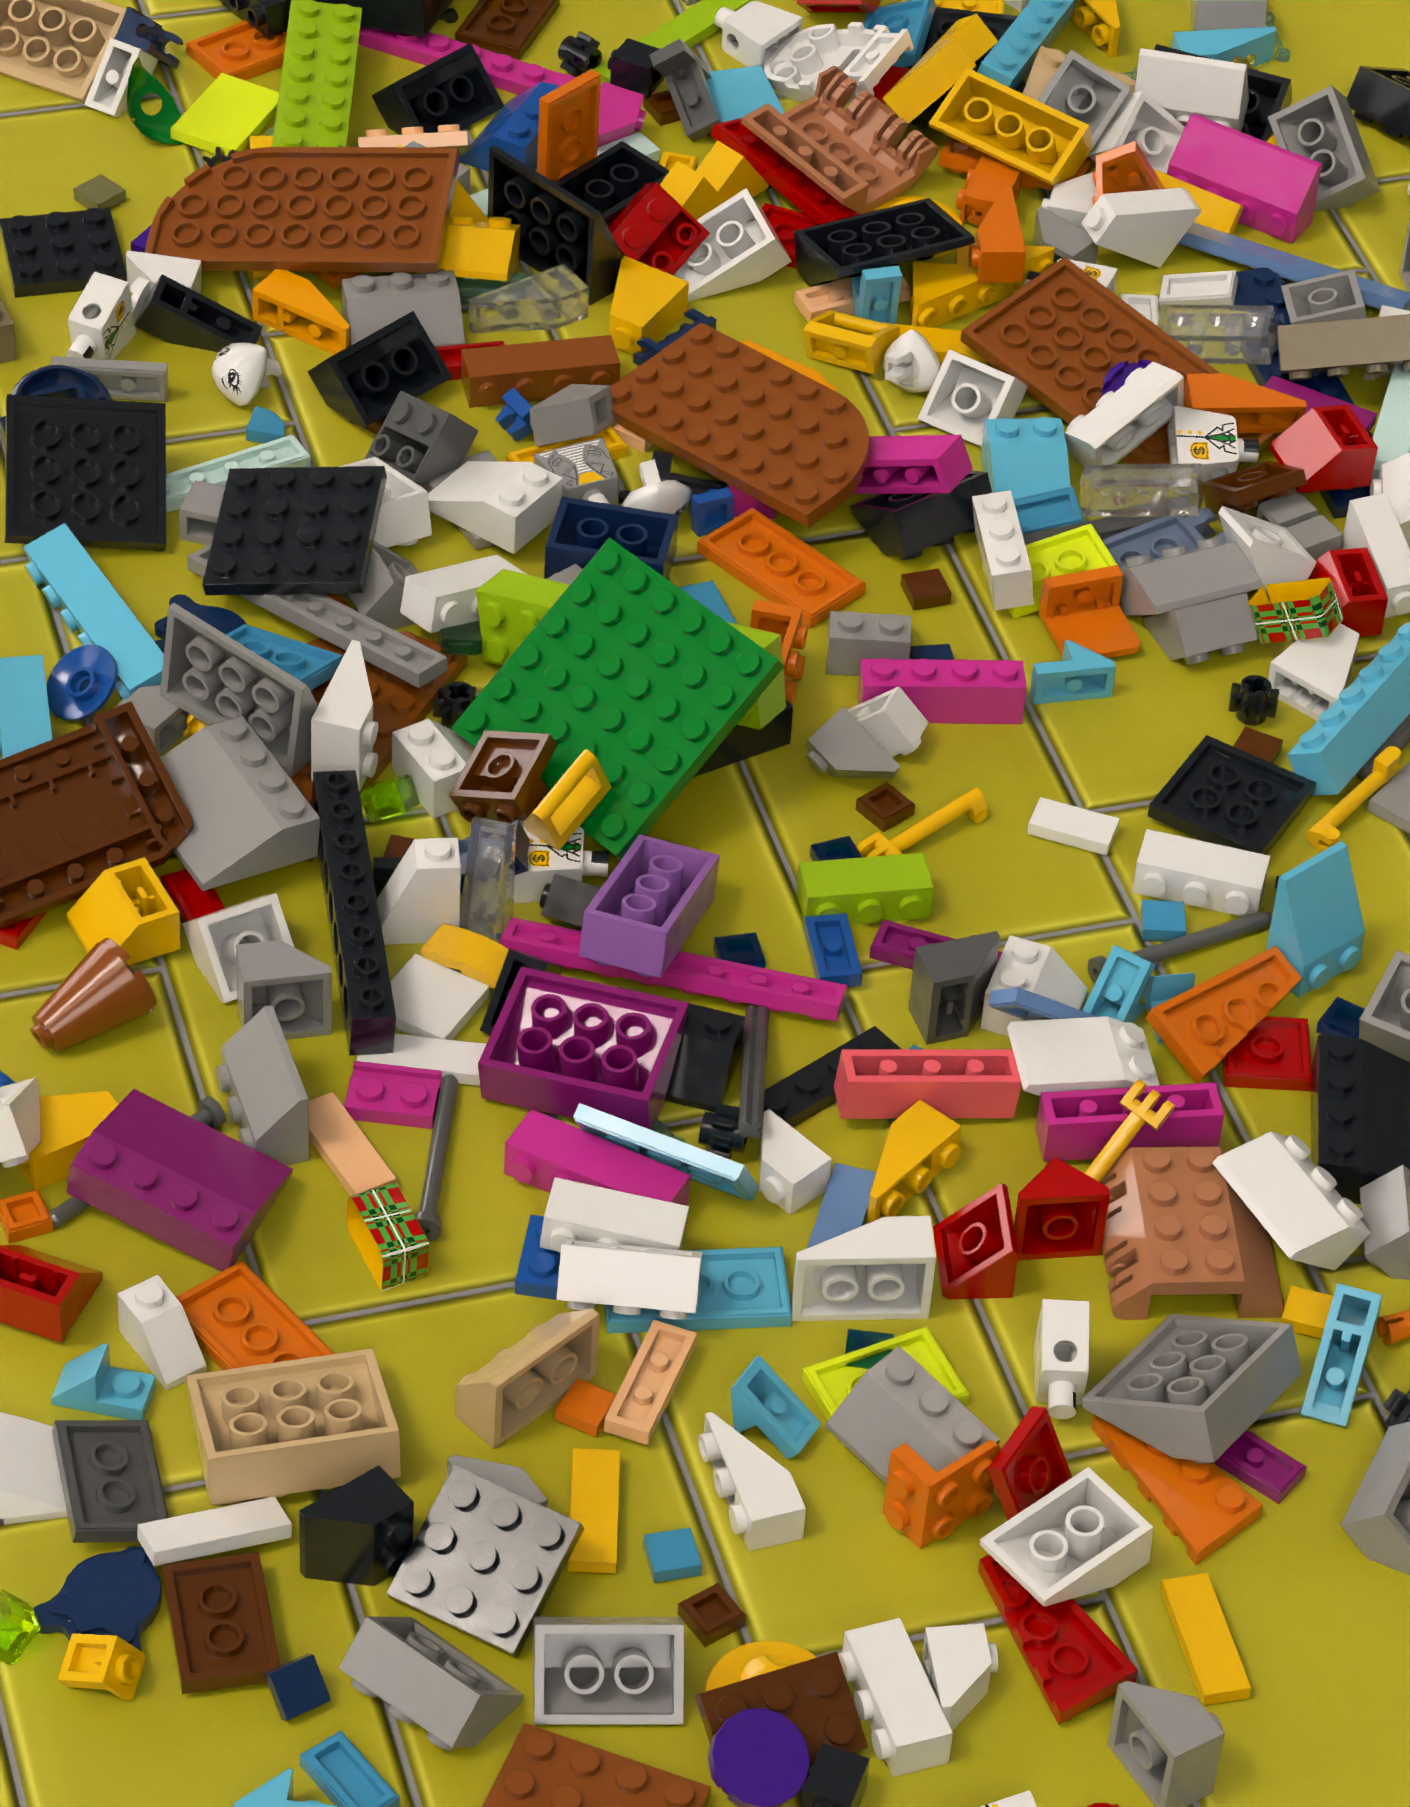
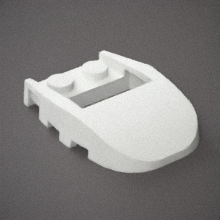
M851 22L848 25V29L837 30L835 24L817 25L801 30L789 37L765 64L764 72L772 87L779 94L798 102H804L815 96L819 74L832 66H837L857 83V88L848 101L852 102L858 93L867 90L874 96L875 93L872 88L880 82V79L887 70L898 61L899 56L903 52L912 51L914 46L908 29H902L899 33H890L888 26L876 25L871 30L865 29L863 22Z

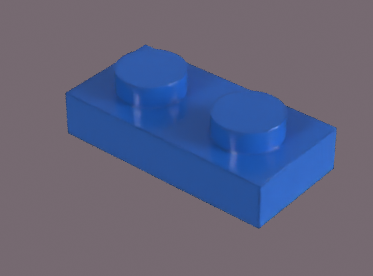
M847 914L804 917L803 930L816 979L845 984L847 987L861 986L862 970Z
M530 1215L515 1280V1294L556 1300L561 1253L539 1247L544 1216Z

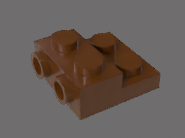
M1266 461L1202 482L1201 487L1206 508H1209L1214 515L1219 516L1218 512L1222 506L1246 514L1245 510L1256 506L1258 508V505L1262 502L1292 495L1294 493L1293 488L1305 485L1307 482L1304 469Z
M484 730L452 788L449 797L460 810L461 816L473 824H481L485 818L496 819L503 825L517 820L525 821L541 802L548 789L540 777L558 744L551 734Z

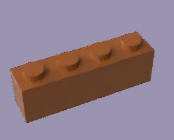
M611 335L461 349V382L469 408L506 404L502 396L512 387L527 402L543 401L570 384L612 386L620 380V360Z

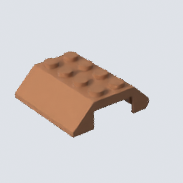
M832 66L819 74L815 96L781 114L767 103L742 117L741 123L841 204L860 215L871 212L913 187L939 151V147L927 137H924L918 130L909 133L898 149L895 150L894 147L907 130L908 123L879 99L873 97L867 90L858 93L846 111L844 106L850 100L852 94H854L857 83L837 66Z
M1220 1146L1131 1147L1120 1155L1100 1181V1183L1109 1187L1110 1191L1102 1249L1106 1273L1113 1277V1279H1110L1108 1287L1112 1312L1116 1318L1123 1320L1147 1319L1151 1295L1234 1294L1238 1318H1282L1284 1307L1270 1234L1213 1165L1212 1162L1218 1156L1226 1153Z

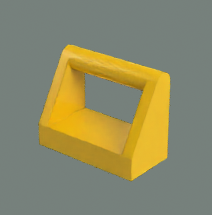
M829 310L809 320L803 329L807 358L874 375L882 364L886 350L899 337L900 333L898 326Z
M586 749L578 756L523 822L529 833L558 851L563 847L611 789L597 757Z

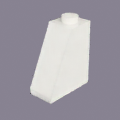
M1184 188L1101 194L1081 224L1096 245L1160 268L1200 214L1201 209Z
M1385 493L1350 500L1341 549L1368 548L1388 597L1385 618L1410 613V549L1388 496Z
M1340 623L1329 637L1297 640L1272 660L1270 664L1268 680L1272 685L1271 689H1279L1278 699L1318 721L1320 714L1329 709L1339 698L1340 692L1348 687L1360 634Z
M458 837L413 840L377 898L384 945L427 943L443 923L459 927L461 864Z

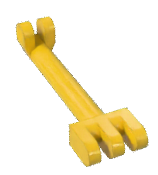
M1389 746L1374 759L1372 773L1305 833L1306 839L1317 851L1322 852L1338 843L1340 831L1336 827L1375 791L1378 792L1397 774L1401 757V750L1398 747Z
M975 787L890 840L879 831L862 840L857 845L855 851L861 857L903 854L904 850L964 813L969 814V817L975 823H981L988 814L985 797L982 791Z
M1140 1079L1133 1084L1120 1101L1121 1106L1127 1109L1130 1114L1084 1172L1098 1182L1107 1174L1145 1123L1155 1131H1158L1176 1106L1167 1100L1162 1104L1157 1113L1152 1111L1161 1094L1153 1089L1144 1101L1140 1102L1138 1097L1144 1092L1147 1085Z

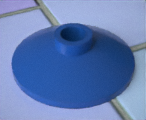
M88 644L69 651L57 662L50 673L46 685L48 705L56 716L66 721H79L92 716L105 705L113 693L117 681V665L111 653L101 646Z

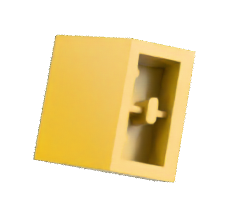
M145 857L105 869L66 913L67 921L87 953L96 943L104 938L115 941L131 957L125 961L128 965L181 949L179 910Z

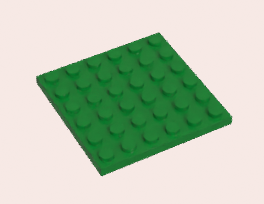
M609 537L451 729L474 748L484 730L551 734L558 746L540 777L548 787L543 798L585 749L593 753L597 757L611 789L580 827L584 829L585 834L621 861L638 835H646L785 666L776 657Z

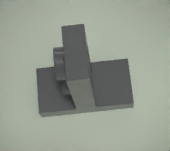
M681 39L649 55L653 67L666 80L685 133L692 142L710 133L713 125L722 123L706 81L711 78L708 66Z

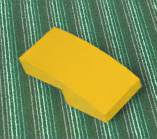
M443 923L422 947L421 953L428 960L448 968L461 970L463 975L489 985L491 989H495L509 949L483 935Z

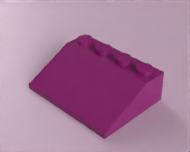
M521 967L478 1062L481 1098L573 1118L579 1103L653 1130L666 1097L689 1011V1002Z
M133 1089L93 1130L70 1164L67 1193L222 1272L237 1262L291 1177L293 1169Z

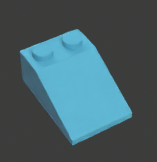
M1001 418L984 420L980 456L983 470L988 472L992 493L1011 490L1014 500L1071 487L1067 442L1061 418Z
M1342 841L1279 876L1266 950L1276 945L1302 977L1298 985L1291 991L1299 998L1312 989L1321 988L1329 979L1344 970L1349 971L1353 969L1362 957L1361 949L1365 929L1348 848Z

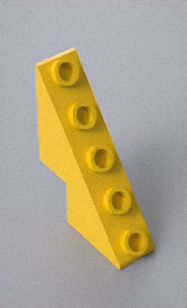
M977 13L959 19L882 99L886 106L909 124L955 85L966 67L971 70L976 67L974 62L999 41Z
M717 141L696 171L677 161L660 186L698 220L747 188L754 197L767 190L769 184L744 156Z
M970 245L955 250L954 264L913 262L910 283V325L934 328L1011 296L1024 286L1030 270L1043 273L1055 264L1053 262L1055 247L1025 245L1026 257L1023 282L978 283L976 269L969 267L968 254Z

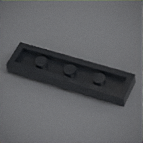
M874 1026L765 1090L764 1112L770 1109L790 1126L795 1127L837 1102L834 1082L842 1049L901 1048Z

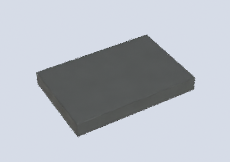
M55 1420L52 1435L73 1543L139 1542L137 1538L138 1524L168 1518L148 1420Z

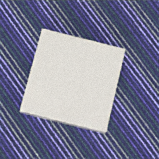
M414 954L391 981L396 1013L395 1028L412 1036L453 1040L489 998L490 986L418 954Z

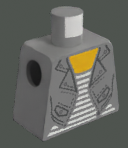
M602 437L534 454V464L563 478L562 497L611 505L617 504L618 477Z

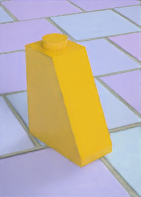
M625 256L621 260L609 319V335L612 336L615 347L634 354L638 351L644 352L646 350L637 344L639 339L647 337L657 342L687 311L689 282Z
M108 1091L39 1096L41 1142L28 1154L29 1159L16 1165L34 1190L44 1188L69 1177L70 1164L93 1130L118 1105Z

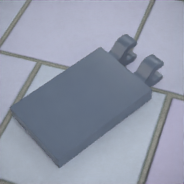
M1202 508L1187 517H1184L1180 511H1176L1105 538L1102 541L1118 566L1123 567L1127 566L1126 558L1149 554L1150 560L1162 557V549L1185 545L1186 551L1198 548L1196 541L1215 536L1216 532L1209 523L1216 521L1217 517L1209 508ZM1224 531L1215 536H1220L1221 543L1227 542Z

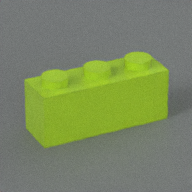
M924 852L799 862L796 894L803 921L804 917L844 913L847 914L849 925L882 922L883 919L901 921L931 917L934 886Z

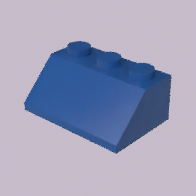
M540 82L509 100L462 153L460 163L489 172V148L496 145L536 170L539 98L559 86Z

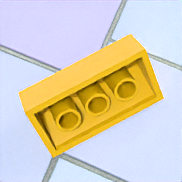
M967 67L929 122V127L1052 186L1075 176L1093 149L1090 125Z
M452 214V219L448 220L439 269L454 271L455 277L507 282L518 270L521 225L511 224V219L505 217H489V222L474 221V216L470 214Z

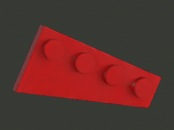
M987 1555L980 1559L978 1572L1058 1725L1115 1694L1118 1684L1125 1681L1136 1682L1138 1669L1074 1599L1044 1607L992 1556Z

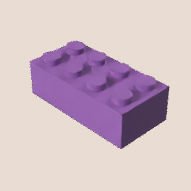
M639 834L584 911L579 957L591 959L603 966L613 965L632 970L644 977L655 976L662 978L714 900L720 855Z

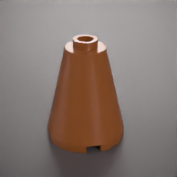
M104 938L96 943L32 1016L35 1026L30 1028V1031L43 1049L47 1050L51 1047L54 1051L60 1052L148 1015L155 1009L157 1001L147 979L140 969L134 973L125 962L131 957L115 941Z

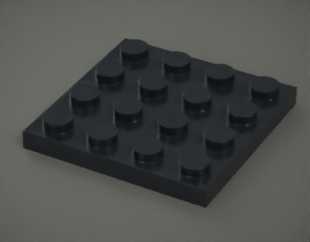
M7 394L4 543L29 544L65 523L83 547L165 551L166 403Z
M345 466L229 469L202 583L205 595L363 593L387 480L385 467Z

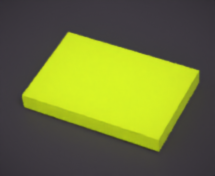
M221 73L171 127V139L216 154V147H221L225 151V156L232 149L238 152L244 151L249 145V136H257L275 117L279 92Z
M1091 523L1025 545L1032 571L1034 604L1009 608L1008 611L1013 619L1039 611L1043 578L1118 565Z
M927 1326L805 1367L802 1370L801 1377L827 1421L865 1372L898 1346L907 1352L963 1405L968 1404L970 1394Z

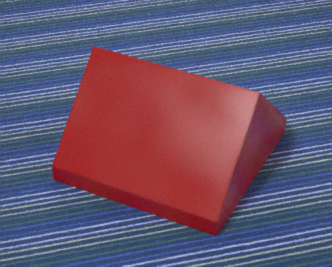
M1057 1157L1051 1160L1018 1193L1014 1222L1018 1261L1101 1255L1110 1199L1109 1187Z
M1000 1183L933 1226L942 1295L947 1299L1013 1297L1018 1249L1008 1186Z

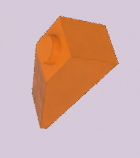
M1012 185L1003 186L977 229L975 245L969 246V267L976 269L978 283L1023 282L1026 249Z
M1225 373L1187 374L1184 387V407L1231 415L1236 419L1237 433H1283L1306 414L1307 404L1305 400Z

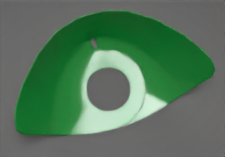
M138 57L132 65L128 78L126 96L129 119L142 134L152 140L166 144H185L171 139V127L181 117L173 98L165 87L141 65L140 57ZM148 92L157 93L162 100L161 110L155 115H147L141 108V99Z

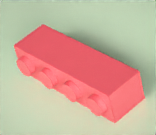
M842 1049L834 1082L840 1119H897L918 1100H922L948 1118H1013L1022 1086L1013 1049Z

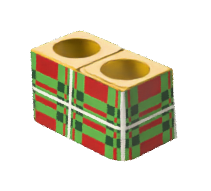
M1330 578L1267 584L1266 588L1271 603L1264 586L1248 601L1261 644L1329 637L1344 618Z
M397 1183L348 1197L347 1226L349 1233L381 1292L428 1274L430 1242Z

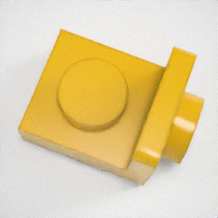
M72 1633L57 1680L70 1688L103 1689L110 1691L122 1700H132L142 1674L146 1656L119 1636Z

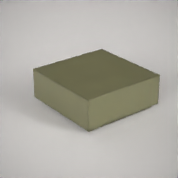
M102 174L73 189L74 200L88 209H111L126 201V190Z

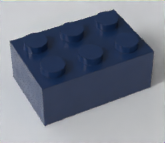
M561 497L545 546L544 579L574 564L583 569L609 537L668 579L676 555L679 515Z

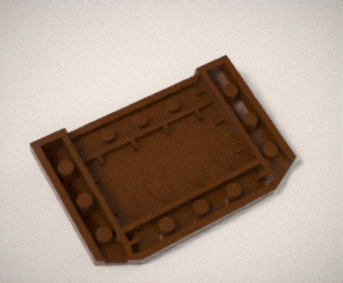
M132 701L92 716L91 725L0 760V928H6L80 898L105 869L144 857L152 869L163 865L193 830L194 823Z

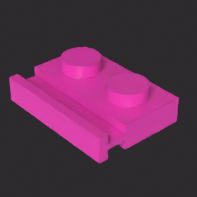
M354 1061L353 1074L350 1078L344 1108L352 1119L356 1121L433 1129L442 1071Z

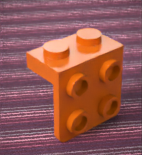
M1136 141L1096 155V171L1092 173L1093 182L1096 187V196L1092 198L1093 206L1101 194L1165 189Z
M1118 565L1043 578L1039 616L1062 657L1065 640L1075 642L1106 658L1134 654L1140 650V640L1119 606L1123 573Z
M755 599L751 611L750 627L781 635L783 665L785 666L783 668L785 697L793 706L797 690V682H794V679H802L806 659L805 656L799 655V650H803L808 634V626L802 625L803 608Z
M990 1439L939 1472L932 1468L906 1443L892 1450L882 1512L888 1523L894 1529L901 1530L921 1549L935 1539L941 1540L946 1538L958 1524L969 1517L982 1515L993 1501L994 1484L987 1468L999 1453L1000 1446Z

